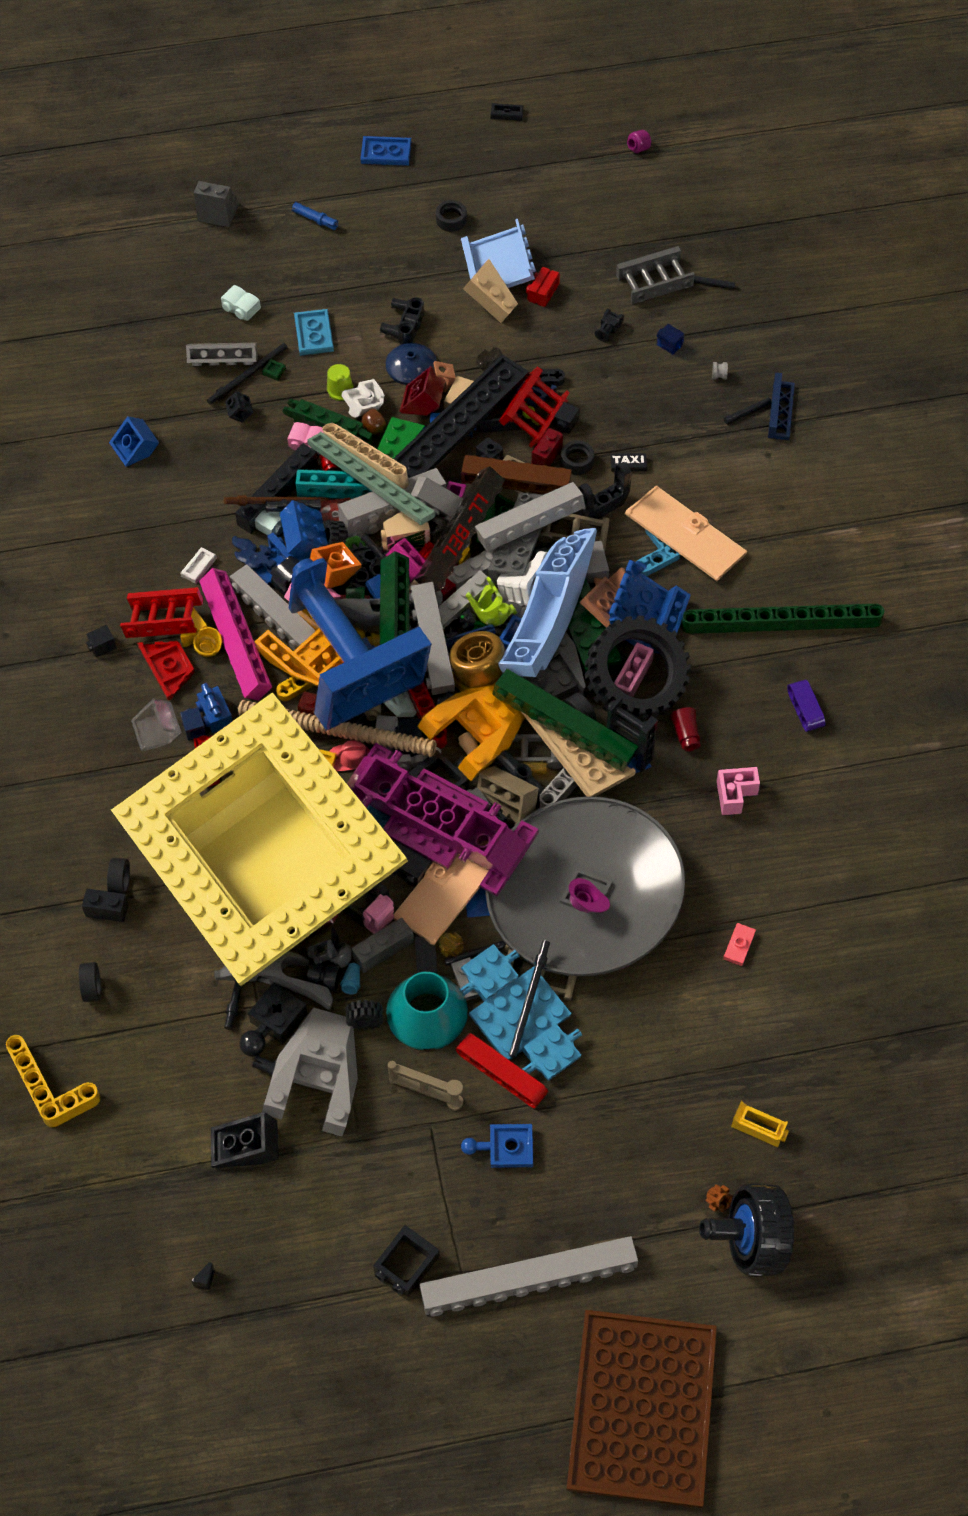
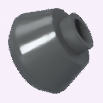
M344 942L339 943L338 957L332 958L329 962L339 965L341 968L348 966L352 959L351 946Z

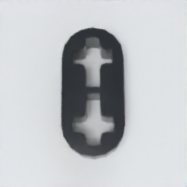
M542 369L543 371L539 377L542 378L541 381L547 386L555 385L558 387L564 384L565 373L562 370Z

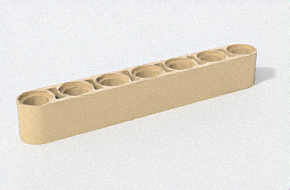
M329 423L323 426V433L402 489L408 487L407 469L404 465L337 424Z

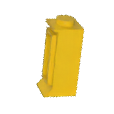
M743 1101L740 1102L731 1126L776 1147L779 1146L780 1141L785 1142L789 1130L786 1129L787 1121L784 1122L754 1109ZM746 1116L753 1120H756L762 1124H765L771 1128L776 1129V1132L768 1130L744 1118Z

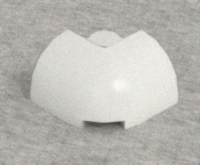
M374 379L359 382L358 388L342 392V398L350 407L349 414L355 418L363 416L372 408L379 410L385 396Z

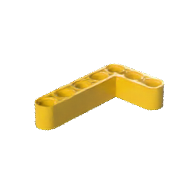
M13 1035L6 1041L7 1050L44 1123L48 1127L59 1126L98 1105L100 1094L95 1084L89 1082L54 1099L24 1039L19 1035ZM21 1045L19 1049L13 1050L15 1046ZM24 1062H30L29 1065L25 1067L21 1066ZM38 1078L36 1083H30L32 1079ZM90 1092L94 1093L92 1097H85ZM42 1095H47L46 1099L38 1100ZM75 1102L74 1106L66 1107L68 1103ZM56 1112L53 1117H47L49 1113Z

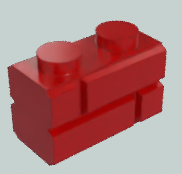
M542 267L539 273H535L533 283L528 284L526 293L528 294L527 300L529 302L545 307L560 284L559 272L550 271V269Z

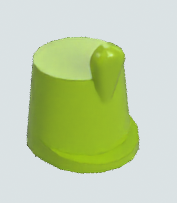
M336 364L327 371V392L332 399L344 401L342 392L353 389V383L348 367Z

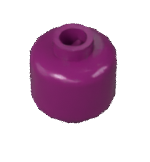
M645 130L632 132L628 136V148L634 153L648 150L651 146V136Z

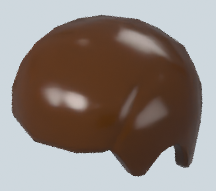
M372 408L362 416L363 428L372 433L373 437L384 433L387 424L383 416L376 409Z

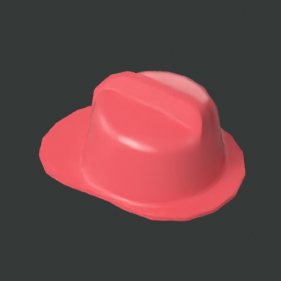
M348 740L343 745L333 747L329 752L337 754L334 769L337 772L356 769L363 758L368 755L370 749L362 742Z

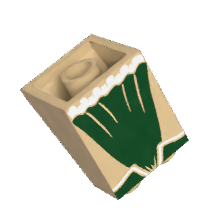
M403 512L383 522L384 530H381L383 552H389L403 538H406L418 553L428 541L430 542L428 522L420 525Z

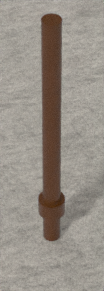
M238 495L237 497H224V504L246 506L247 504H265L266 501H281L282 499L287 501L319 499L321 504H327L328 499L327 497H247L246 495Z

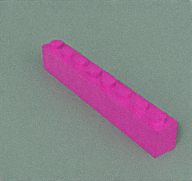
M212 568L199 581L218 631L221 634L225 650L229 656L244 698L259 701L272 688V685L227 572Z

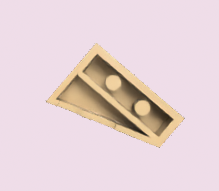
M490 259L484 263L463 288L500 323L518 304Z

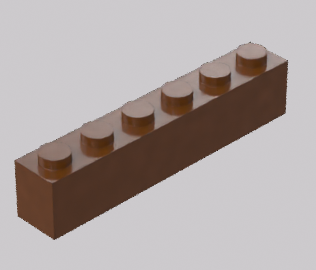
M465 455L461 471V483L547 494L571 483L572 470Z

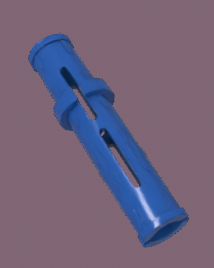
M295 202L292 208H295L292 209V212L313 220L320 226L324 225L332 230H336L338 227V220L328 217L326 213H319L298 202Z

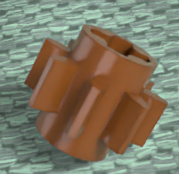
M717 1184L710 1188L705 1200L710 1204L709 1208L715 1212L717 1210L724 1212V1210L728 1209L733 1197L729 1193L730 1189L724 1185L720 1187Z

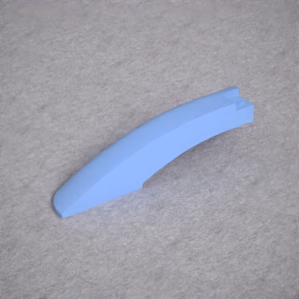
M596 528L575 531L574 535L558 540L548 551L535 573L536 579L520 625L505 650L502 659L498 662L503 673L506 669H509L522 678L524 676L536 677L540 670L547 668L566 632L577 605L597 533Z

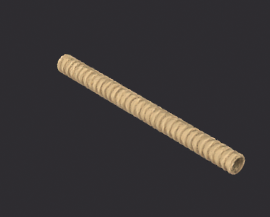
M242 700L238 707L239 716L257 703ZM286 709L302 730L304 728L312 732L316 730L317 733H327V735L335 737L338 735L340 738L360 740L363 743L366 741V743H372L373 745L377 743L383 745V747L388 746L391 749L393 747L396 750L400 748L401 751L422 753L424 756L428 754L429 757H432L436 751L435 740L430 741L428 738L424 740L423 737L418 738V736L413 738L412 735H402L399 732L396 734L394 731L374 729L371 726L368 728L366 725L362 726L356 723L344 722L326 731L316 715L312 716V714L307 715L304 712Z

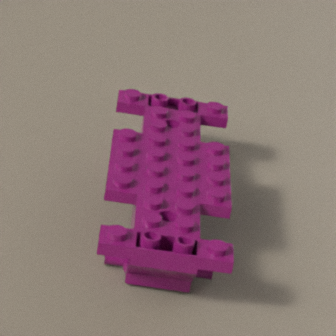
M375 743L346 783L366 809L370 805L390 816L383 829L394 841L404 844L446 869L450 867L458 854H460L458 857L460 861L465 863L468 858L488 869L489 871L480 883V887L498 897L538 835L539 829L521 820L513 832L506 823L498 820L496 817L501 808L496 802H494L488 812L487 809L490 805L487 801L424 768L419 776L415 778L409 775L408 771L398 766L397 762L403 755L400 751L396 750L393 754L392 751ZM385 789H390L389 792L383 793ZM488 841L487 845L480 846L481 842Z

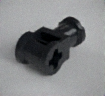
M607 309L601 319V327L595 331L597 339L602 342L608 341L610 333H615L621 327L624 315H618L611 312V309Z

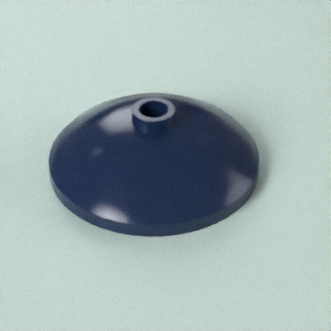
M406 343L395 347L386 358V371L394 381L408 385L430 366L434 368L433 363L437 359L433 351L428 347L417 343Z

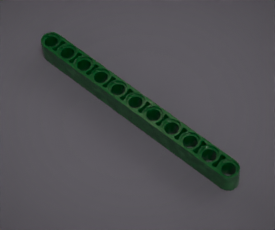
M880 604L692 609L683 613L681 628L685 633L689 634L875 628L882 623L884 608Z

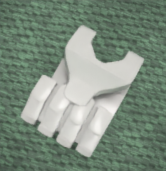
M539 551L535 558L528 563L523 576L501 574L498 577L497 585L499 593L503 598L502 602L511 601L520 606H527L536 579L535 573L548 552Z

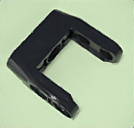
M622 462L615 467L614 484L599 493L593 494L591 487L587 483L578 487L583 494L585 508L579 510L580 516L599 519L625 503L630 493L632 477L631 469L626 462Z

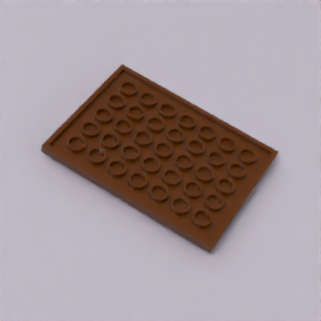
M585 1310L566 1491L703 1508L717 1326Z

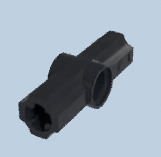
M508 751L501 752L494 762L502 770L538 787L537 801L540 800V794L544 788L531 775V768L526 764L519 763Z

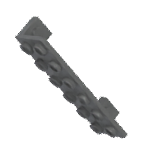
M519 493L513 509L543 495ZM543 527L496 548L488 568L489 577L494 585L498 586L497 579L501 574L524 575Z

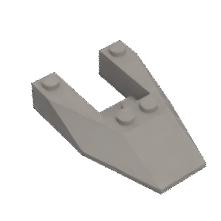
M317 1008L311 1010L277 1058L262 1112L282 1120L292 1082L332 1093L322 1131L343 1136L358 1080L354 1029L352 1026L346 1025L345 1016Z

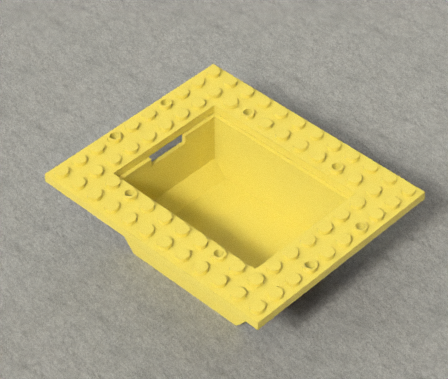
M273 693L111 810L240 986L244 985L408 862L405 855ZM230 770L233 771L232 775L201 797L200 792ZM341 824H344L343 828H338ZM346 892L344 896H339L340 893ZM225 910H228L227 914L222 915ZM291 930H295L293 934H289Z

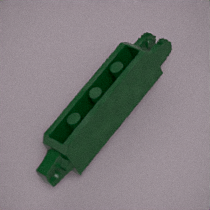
M291 398L287 402L290 407L286 406L282 410L283 414L294 419V423L300 422L322 428L326 424L334 423L369 445L373 441V434L363 428V423L301 399L297 401Z

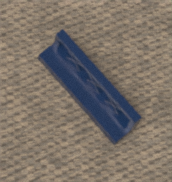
M775 373L768 438L789 440L795 383L782 381V373ZM781 387L790 388V391L784 394L781 391ZM785 400L789 405L783 408L779 402ZM782 413L787 417L783 421L778 418ZM782 427L786 434L776 433V430Z

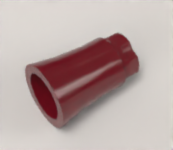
M686 707L672 712L670 718L675 726L682 750L689 752L698 749L701 744L699 741L696 709Z

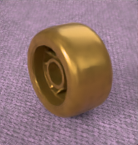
M487 631L472 632L461 637L452 646L449 654L450 665L456 679L464 686L471 688L495 683L503 674L498 662L504 655L505 647L497 635Z

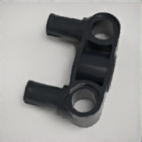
M393 297L391 308L404 311L401 321L396 326L382 322L380 333L394 336L401 344L412 343L424 317V301L419 297H414L407 301Z

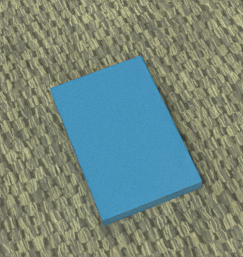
M328 309L294 313L300 356L334 352Z

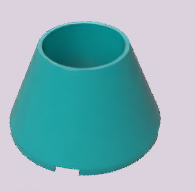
M420 972L407 978L393 990L387 1003L386 1015L392 1033L403 1044L418 1050L439 1049L450 1044L463 1031L468 1016L467 1002L460 992V988L448 978L433 972ZM422 994H433L444 1001L437 1009L427 1012L416 1010L409 1004L415 997Z

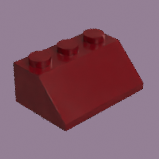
M432 366L406 385L400 407L402 414L427 416L430 412L434 413L440 407L445 379L436 376L435 369Z

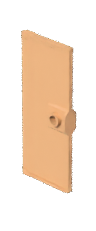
M658 486L651 489L625 512V515L716 581L720 580L725 573L747 554V550L710 525L704 516L698 512H692Z
M488 841L481 842L480 846L487 845ZM460 854L456 856L448 869L433 862L426 870L423 879L394 913L395 921L403 918L412 932L423 937L432 945L436 944L478 891L480 883L489 871L468 858L465 863L458 859Z

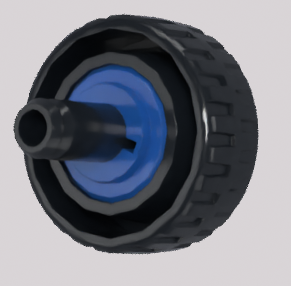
M742 1185L737 1189L732 1198L728 1218H710L709 1220L705 1218L701 1220L699 1225L700 1236L704 1240H708V1238L710 1240H728L733 1261L743 1274L751 1276L778 1275L788 1266L794 1244V1220L789 1199L783 1189L777 1185Z

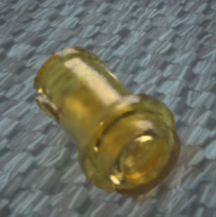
M543 761L523 762V764L531 768L532 774L543 776V774L547 773V763H543Z

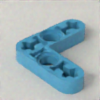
M645 529L646 534L658 548V550L637 560L647 566L641 573L649 576L679 560L681 555L664 542H660L656 536ZM660 557L663 561L656 563L653 559Z

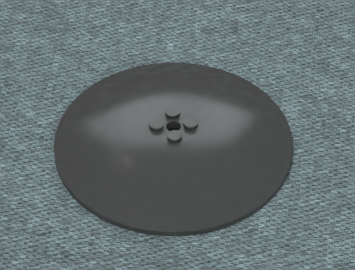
M576 797L546 805L522 819V821L538 828L539 833L498 897L486 891L487 907L491 920L502 940L512 951L516 950L522 959L535 966V957L539 954L542 941L546 940L550 942V946L546 956L548 960L543 970L568 976H594L610 973L635 963L654 950L663 941L676 922L682 907L685 892V873L675 842L657 820L633 805L604 797ZM518 822V823L511 829L513 832L516 830V828H517V826L519 825L520 822ZM577 878L590 881L609 899V909L601 913H586L575 909L570 903L568 887L570 882Z

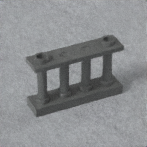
M679 246L617 264L616 277L618 281L627 279L632 288L631 304L640 303L694 285V272L685 274L679 264L681 256ZM673 265L678 277L670 279L664 267ZM657 269L663 281L654 283L649 271ZM642 274L648 286L639 288L633 276Z

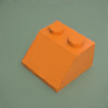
M343 542L314 548L311 551L310 559L312 561L324 558L327 562L325 587L327 589L343 585L362 566Z

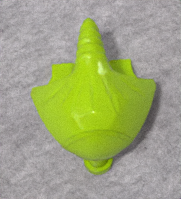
M488 576L486 579L489 585L484 587L478 602H476L469 591L466 593V598L482 623L499 626L510 615L517 614V611L512 604L502 603L503 598ZM495 592L496 598L492 601L491 596Z

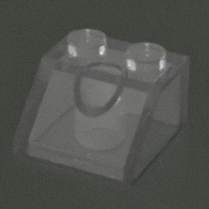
M153 698L131 720L141 751L170 744L181 733L172 704L169 701Z

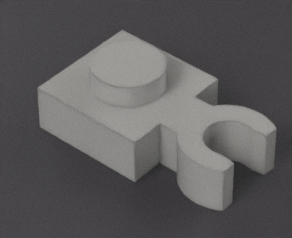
M410 754L402 755L397 764L406 771H411V768L416 767L424 760V755L420 754L414 757H410Z

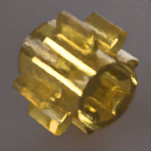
M451 932L444 934L439 941L440 952L446 957L449 955L456 957L463 951L464 942L462 937L456 932L454 934Z

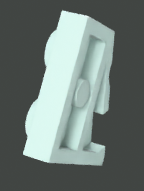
M407 691L384 702L397 717H414L416 714Z

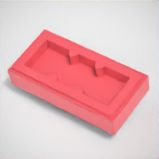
M737 923L723 959L743 966L756 929Z

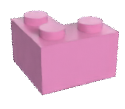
M757 767L718 770L717 788L722 815L741 814L744 803L743 796L758 795L760 781Z

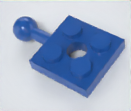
M491 1124L490 1142H476L473 1138H466L461 1143V1149L467 1155L474 1154L477 1150H490L491 1168L533 1167L532 1124ZM513 1141L517 1144V1148L515 1150H508L505 1146L506 1143Z

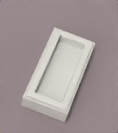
M201 547L182 570L181 577L197 584L217 559L216 554Z

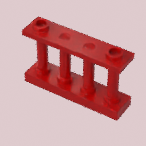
M538 366L529 373V376L525 379L499 420L503 425L509 421L514 422L533 437L529 444L530 447L539 443L555 414L564 402L567 403L568 400L566 398L570 393L566 391L560 396L542 382L539 376L543 370ZM532 387H539L555 400L554 406L551 407L533 392ZM529 397L548 413L545 420L525 404V398ZM521 409L541 425L539 430L535 431L519 418L516 413L517 410Z
M198 587L128 593L127 600L133 611L131 621L120 624L126 638L197 633V628L191 615L193 606L203 605L204 600ZM177 607H185L183 618L173 619L175 609ZM168 608L166 619L156 620L158 609ZM150 610L148 621L138 622L140 611Z

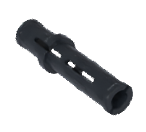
M286 499L266 501L265 510L267 513L281 512L291 501ZM319 499L296 501L318 511L321 509Z

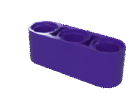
M802 680L788 684L789 697L804 730L811 731L825 727L824 715L809 682Z

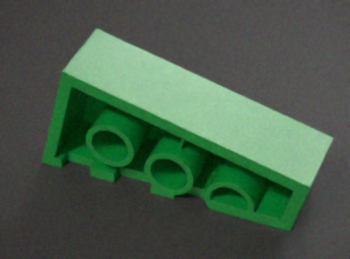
M391 417L377 450L393 459L425 429V425Z

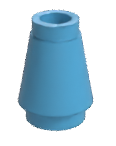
M356 963L348 965L340 983L341 990L346 994H356L360 989V966Z

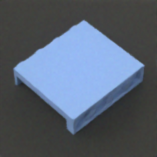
M515 219L517 227L470 243L467 236L461 238L470 279L488 259H490L508 288L535 279L533 274L536 271L533 262H530L533 258L530 249L527 250V247H529L527 237H524L526 231L524 225H520L518 219Z

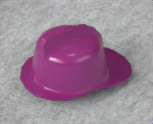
M577 878L570 882L568 886L570 903L575 909L586 913H601L609 909V899L590 881Z

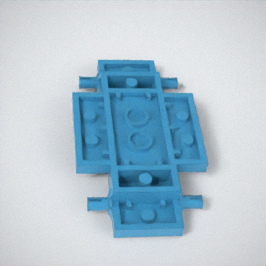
M493 944L461 967L469 983L459 990L465 996L474 989L484 1001L472 1010L469 1016L496 1051L508 1060H511L512 1057L508 1056L535 967H532L518 977V974L511 966V962L520 957L519 953L514 950L505 956ZM540 976L518 1054L523 1051L531 1062L522 1070L530 1074L536 1069L549 1081L581 1057L573 1042L582 1036V1033L579 1032V1029H576L567 1035L560 1029L558 1025L569 1018L571 1012L542 976Z

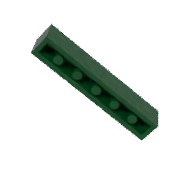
M396 551L381 560L380 645L409 631V557Z

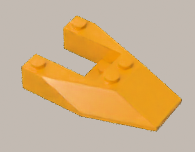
M303 609L298 614L315 632L294 651L269 630L255 641L258 652L271 664L297 679L318 687L320 674L344 662L307 609Z
M495 683L456 693L428 712L417 726L431 740L456 719L480 743L458 766V769L470 781L477 777L479 772L484 771L491 765L501 752L509 749L525 719L521 711L515 710L511 705L497 699L492 694Z

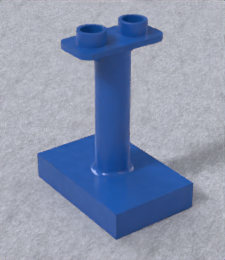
M307 558L297 563L293 568L288 608L291 613L307 609L344 662L320 674L314 714L327 731L422 684L432 643L422 629L417 627L370 650L325 587L326 560L320 558L312 561V559Z

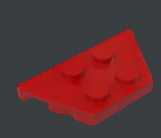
M179 641L155 642V644L137 643L167 700H171L195 673Z

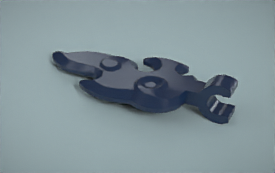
M237 536L232 537L233 545L241 549L240 552H234L237 560L247 564L251 569L264 566L271 574V570L276 565V562L272 559L270 560L271 557L267 556L272 553L269 547L260 545V552H255L257 546L249 539L238 538Z

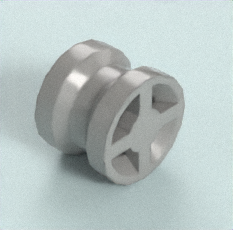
M713 362L712 379L722 378L727 380V362L722 364Z

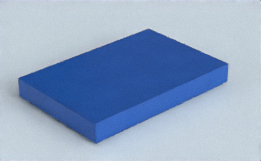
M363 136L361 164L409 166L411 138Z

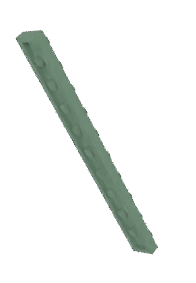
M319 432L307 439L308 446L418 524L423 525L435 517L434 510L324 433Z

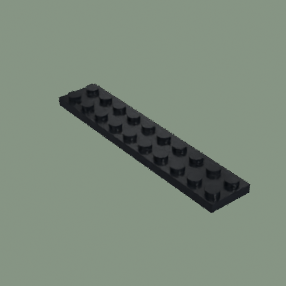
M502 354L393 459L406 467L408 478L434 469L529 376V371Z

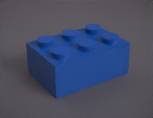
M294 500L280 512L288 554L304 560L310 558L312 549L328 545L321 512Z

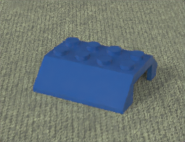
M629 560L625 570L626 573L623 575L620 588H618L614 599L615 603L612 604L609 612L610 625L617 620L623 621L628 616H632V620H635L639 615L644 616L646 621L651 617L657 619L656 623L659 625L664 622L668 625L666 628L672 633L675 630L677 633L691 595L677 585L670 590L665 589L641 573L646 569V565L640 561L634 562ZM635 639L626 640L634 646L636 643H640L654 649V653H659L654 647L643 641Z

